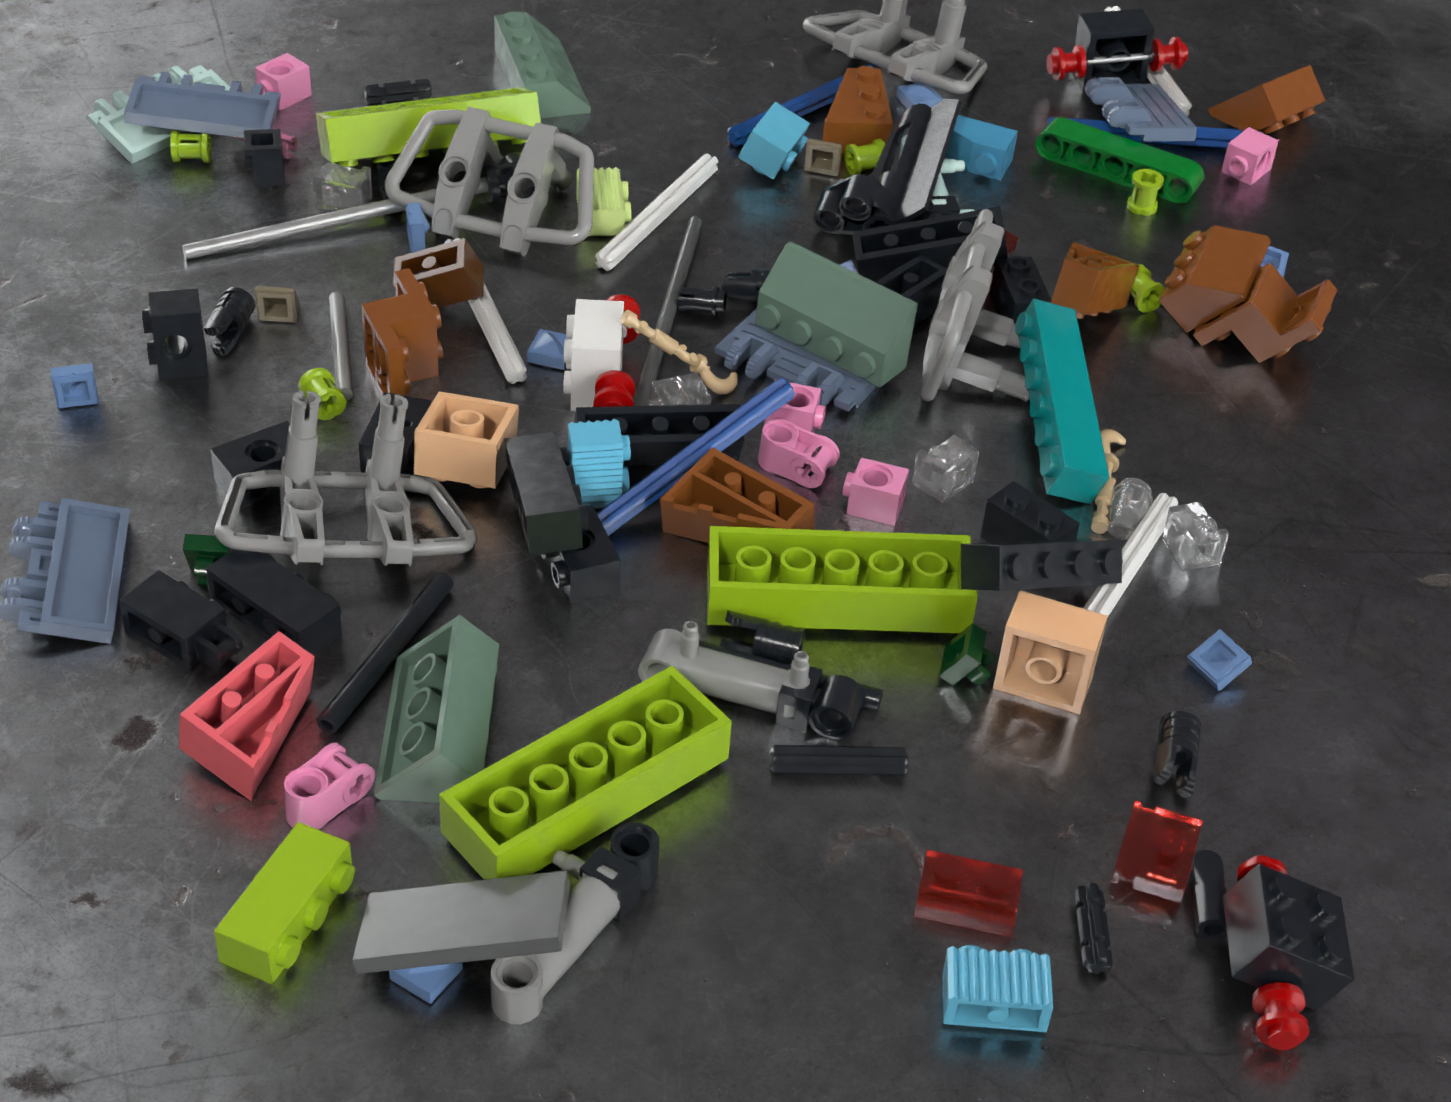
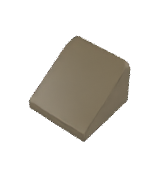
M807 139L804 171L838 177L843 160L842 144Z
M255 287L258 321L297 323L300 301L295 288Z

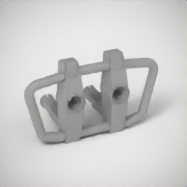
M883 0L881 12L877 15L863 10H851L810 16L803 22L805 32L832 45L833 51L846 54L853 59L869 62L887 70L889 74L902 77L903 80L914 83L921 82L954 94L968 93L987 70L986 61L963 49L965 38L960 36L966 10V0H945L942 2L934 36L909 27L911 16L905 14L908 0ZM851 24L847 27L838 30L837 33L825 28L831 26ZM902 39L912 42L909 46L893 53L891 57L885 55ZM956 61L972 68L963 80H954L941 75Z
M467 107L466 111L458 109L433 110L427 112L422 117L389 171L385 180V191L392 202L405 208L407 203L420 202L424 215L432 218L431 232L437 236L454 240L459 237L462 229L499 237V248L502 251L525 256L531 242L576 245L588 237L592 229L594 154L590 147L569 135L560 133L559 129L555 126L536 122L535 126L532 127L493 118L489 111ZM458 124L446 156L439 166V180L435 202L432 203L402 191L399 187L400 182L434 126ZM491 132L527 140L514 174L508 182V195L502 223L467 215L475 192H477L480 186L482 166H498L504 158L499 153V147L490 137ZM559 148L579 158L578 224L575 229L570 231L537 227L542 211L548 202L550 185L554 189L558 187L560 191H563L570 187L572 183L571 173L565 168L566 163L558 153ZM466 171V175L461 181L453 182V178L458 172ZM535 187L533 195L529 198L521 199V194L526 188Z
M983 209L979 212L970 235L962 243L955 256H952L945 274L939 303L929 328V336L924 352L923 382L920 396L924 401H932L938 389L947 390L952 379L992 393L995 390L1021 399L1024 402L1029 400L1028 389L1025 388V376L1003 369L1001 364L964 352L971 335L1001 346L1007 344L1020 349L1019 337L1015 333L1016 323H1014V320L982 309L993 276L990 271L1004 235V229L992 223L994 216L989 209Z
M307 391V402L305 403L303 402L304 392H295L292 397L291 425H289L286 452L285 456L282 457L281 470H265L236 475L230 482L215 525L216 538L228 548L242 551L286 554L291 556L295 564H298V562H319L320 565H323V558H379L385 566L387 564H408L411 566L412 557L465 553L471 550L478 540L475 528L439 481L421 476L400 474L405 440L403 429L408 401L403 396L396 394L394 395L393 406L390 405V394L384 395L380 399L379 422L375 430L371 459L367 460L366 472L361 473L315 471L318 441L316 429L321 397L314 392ZM280 487V536L240 533L233 530L246 490ZM318 488L365 489L368 523L367 539L369 541L325 540L322 512L324 501L319 494ZM404 490L430 495L459 536L413 539L410 501L406 498Z

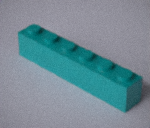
M1033 299L1027 310L1018 316L1015 333L1019 337L1020 360L1024 365L1025 388L1028 389L1030 416L1033 417L1035 427V445L1038 446L1040 455V474L1044 478L1046 494L1091 504L1110 477L1075 309Z

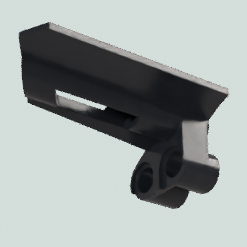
M945 98L932 108L926 104L918 103L906 109L901 115L897 127L892 128L872 175L856 174L846 179L842 178L836 184L823 190L813 216L814 224L825 232L852 235V232L901 224L928 211L962 102L958 99ZM910 127L896 170L891 171L904 130Z

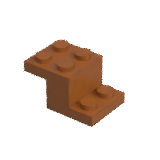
M1270 262L1259 268L1245 301L1196 327L1193 336L1203 346L1214 339L1221 341L1233 332L1259 363L1272 356L1279 358L1287 353L1293 345L1302 340L1304 342L1312 341L1323 331V324L1327 314L1332 309L1331 304L1337 289L1327 279L1297 295Z
M410 268L394 271L396 296L361 304L366 368L381 396H383L384 392L406 396L407 393L411 392V382L439 376L438 359L443 358L442 345L437 336V328L442 326L440 311L436 304L431 305L424 283L416 280Z

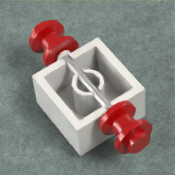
M619 294L613 295L606 300L576 299L575 315H567L564 363H566V370L571 371H564L563 394L571 395V411H576V407L634 406L635 382L630 375L622 372L623 344H628L635 340L638 333L635 332L634 328L631 327L629 329L620 323V318L626 310L635 313L638 316L637 319L640 318V306L632 297Z

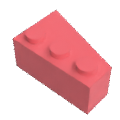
M278 631L180 714L179 749L248 800L252 801L311 692L315 656Z

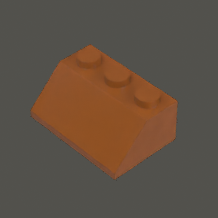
M1310 64L1259 85L1207 110L1210 116L1239 130L1245 131L1250 127L1257 131L1262 129L1264 134H1269L1316 113L1314 106L1325 102V99Z
M1216 225L1203 233L1201 230L1195 231L1183 242L1184 249L1181 255L1174 261L1175 267L1172 274L1164 282L1166 286L1159 298V302L1186 333L1242 303L1248 296L1271 240L1267 235Z

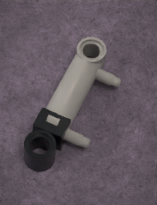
M693 621L686 622L682 632L674 629H662L655 633L638 668L639 677L642 681H645L673 665L704 695L776 714L777 725L798 731L807 732L810 724L812 729L820 736L834 740L845 739L851 734L865 698L864 690L860 684L847 676H828L821 684L823 670L811 667L808 662L809 655L804 651H798L794 654V660L789 670L701 647L699 646L698 625Z
M630 822L619 826L611 835L610 851L599 846L587 861L562 850L554 854L552 858L553 864L562 868V871L567 870L568 875L579 880L569 891L562 951L495 959L491 967V1005L494 1014L501 1021L509 1024H524L536 1018L543 1008V997L611 920L614 919L620 923L640 900V891L648 889L655 883L658 877L659 836L649 825Z

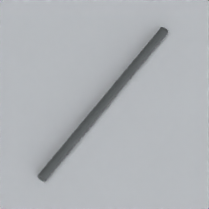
M697 216L691 217L688 221L655 328L667 335H670L678 308V297H681L679 290L680 287L685 285L703 225L702 219ZM652 343L650 344L634 396V406L649 405L665 352Z

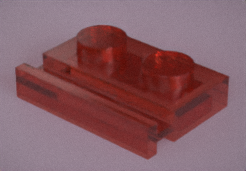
M1135 800L1111 882L1118 884L1119 880L1134 884L1132 889L1181 903L1203 820L1157 806L1155 811L1141 807L1142 802Z
M927 850L914 917L1012 937L1023 869Z

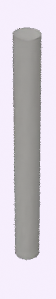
M333 292L329 296L336 388L342 391L346 400H349L353 397L345 297L341 292Z

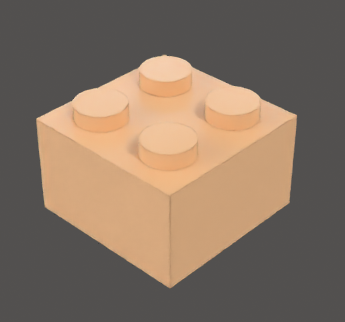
M439 391L414 431V475L429 477L437 481L448 480L465 483L475 488L488 487L495 489L507 468L504 438L518 437L519 405Z
M1020 590L1005 626L993 689L1080 715L1093 679L1108 616Z

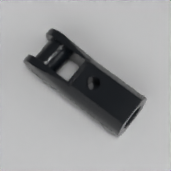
M1201 850L1194 855L1193 869L1189 876L1196 935L1206 940H1220L1227 937L1223 895L1226 893L1223 861L1216 852Z

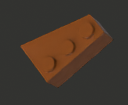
M861 66L858 68H847L824 122L823 141L842 144V158H844L845 147L848 144H856V146L872 144V141L875 139H881L886 144L892 131L893 121L881 68Z
M1073 242L1064 259L1051 303L1075 309L1076 317L1083 319L1084 315L1097 316L1099 312L1111 313L1112 310L1125 308L1139 265Z
M713 447L660 498L663 532L709 543L710 526L815 530L813 502Z

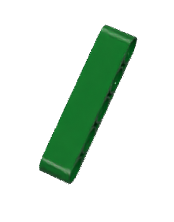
M1063 117L1051 120L1035 141L1037 152L1047 160L1132 189L1134 188L1132 176L1135 171L1148 168L1155 170L1164 177L1163 186L1158 190L1157 197L1181 204L1187 202L1204 179L1202 167L1191 159Z

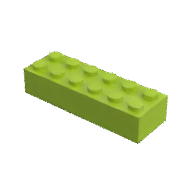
M516 87L315 113L321 155L333 164H337V167L359 165L358 159L362 158L372 159L374 163L394 160L393 154H400L422 117L427 112L433 110L458 109L466 111L467 107L489 111L493 118L534 127L536 122L541 123L538 95L536 91ZM458 124L435 125L415 158L428 156L430 149L442 150L443 153H447ZM490 133V137L497 146L498 140L511 141V144L527 142V140Z
M710 526L707 559V625L732 626L730 623L725 622L727 610L768 619L772 623L777 622L784 626H793L794 628L961 633L973 623L978 599L977 590L961 589V544H971L970 535Z
M672 665L440 793L441 833L484 880L534 874L553 862L552 858L557 851L562 850L566 853L573 851L729 759L732 721Z

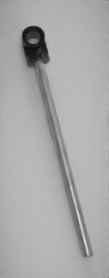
M513 152L506 155L498 166L489 165L482 167L480 186L475 195L484 193L489 202L499 201L500 198L507 197L508 182L514 174L521 152ZM535 187L526 188L521 194V199H526L533 195ZM437 188L412 195L434 203ZM387 199L182 245L185 259L188 260L405 211L406 208Z

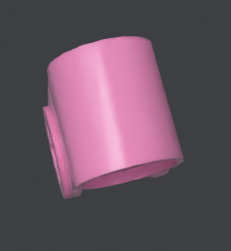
M774 419L765 423L762 428L758 463L761 468L767 472L795 481L803 487L817 488L826 477L825 471L836 465L840 458L839 448L833 440L800 428L789 421ZM818 447H822L819 452L816 451Z
M338 743L326 745L316 756L286 776L284 794L287 823L292 828L297 822L318 830L324 827L328 821L351 804L360 801L368 793L375 780L374 768L366 763L358 764L346 755V749Z

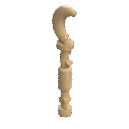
M626 310L620 318L622 325L629 329L631 327L634 328L636 333H642L648 337L649 342L669 355L674 354L682 361L690 364V370L696 374L699 373L706 387L712 392L729 394L736 388L738 383L736 372H731L726 379L716 377L710 371V366H707L706 356L688 353L685 344L679 345L678 341L663 331L652 329L646 321L637 319L638 316L632 311Z
M1112 429L1100 431L1110 478L1095 497L1097 511L1094 512L1091 529L1097 534H1103L1108 530L1109 520L1106 516L1109 514L1107 507L1111 505L1113 486L1116 483V479L1111 478V474L1117 471L1119 467V459L1111 453L1110 444H1126V439Z

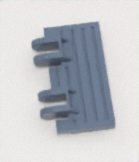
M161 72L158 81H154V77L139 75L138 79H135L124 111L126 124L244 138V130L273 129L281 97L280 93L265 91V95H263V84L256 83L253 85L251 93L242 92L240 81H232L229 90H225V86L195 82L193 86L192 75L185 74L181 84H174L169 72Z
M1119 77L1091 78V80L1085 83L1084 91L1090 96L1093 103L1099 104V106L1102 104L1101 113L1113 127L1126 128L1125 130L1129 135H1139L1143 141H1195L1197 127L1159 84H1124Z
M757 309L715 347V354L725 357L724 365L731 370L737 369L745 360L748 361L745 367V375L752 379L758 378V375H761L767 369V376L775 380L784 378L789 383L821 388L820 405L824 406L834 398L835 406L849 411L852 407L857 408L877 387L755 324Z
M61 498L60 504L40 501L37 517L29 518V516H22L14 520L12 534L15 536L9 542V553L15 559L29 561L26 578L11 577L9 579L6 578L5 581L3 580L0 589L1 595H3V599L0 600V618L3 621H12L18 624L17 630L111 644L130 509Z

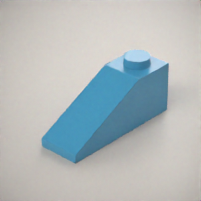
M958 115L945 157L963 160L965 162V170L1001 181L1013 161L1018 131Z

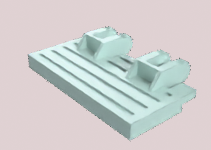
M176 65L167 71L171 74L172 83L181 84L184 74L188 75L184 70H181V67L179 68ZM199 65L189 70V75L193 77V86L195 82L225 86V90L230 89V86L212 69L207 71L202 65ZM157 73L152 76L154 77V81L159 80L161 73ZM120 90L111 96L115 108L101 98L93 104L95 112L87 117V120L131 164L169 147L171 133L174 130L126 124L124 111L129 96ZM179 130L180 134H197V133H198V132H190V131H182V130Z

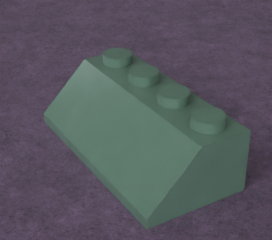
M511 11L505 15H495V52L511 88L523 87L537 92L540 119L590 113L591 107L559 38L527 12Z
M790 241L785 245L759 290L755 324L881 387L906 369L918 303Z
M458 615L397 656L374 789V796L380 800L439 803L440 793L484 769L486 747L489 740L490 715L493 706L495 675L498 670L499 643L461 615Z

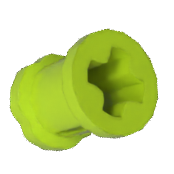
M172 130L170 148L173 162H180L181 159H202L204 163H210L212 154L210 134H180L179 130Z
M875 139L872 141V144L856 146V144H848L844 151L848 172L851 175L860 174L861 170L875 168L885 142L881 139Z
M1137 170L1132 176L1134 188L1132 195L1128 197L1127 209L1137 215H1153L1157 212L1158 201L1156 198L1158 190L1163 186L1164 177L1155 170Z
M1138 264L1139 268L1130 294L1135 299V305L1139 311L1144 313L1152 312L1162 305L1159 302V298L1165 287L1158 282H1154L1148 268L1143 264Z
M322 367L308 370L299 380L298 386L299 390L304 392L303 396L306 399L307 391L314 392L321 397L318 419L331 420L344 411L347 400L342 391L335 388V380L332 373Z

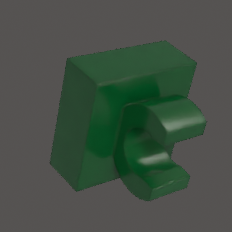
M185 534L182 550L190 569H194V576H199L198 586L208 587L206 568L234 549L224 546L213 535Z
M972 623L947 643L944 649L939 677L951 685L956 684L964 676L977 685L982 684L991 677L992 672L984 668L995 657L991 651L984 648L987 632Z

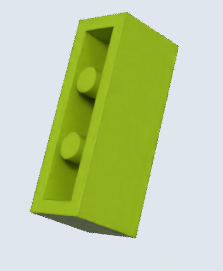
M297 822L215 928L214 935L219 962L273 984L284 968H290L299 956L301 945L312 930L316 931L322 926L327 917L329 906L339 893L344 894L349 889L355 875L350 842Z

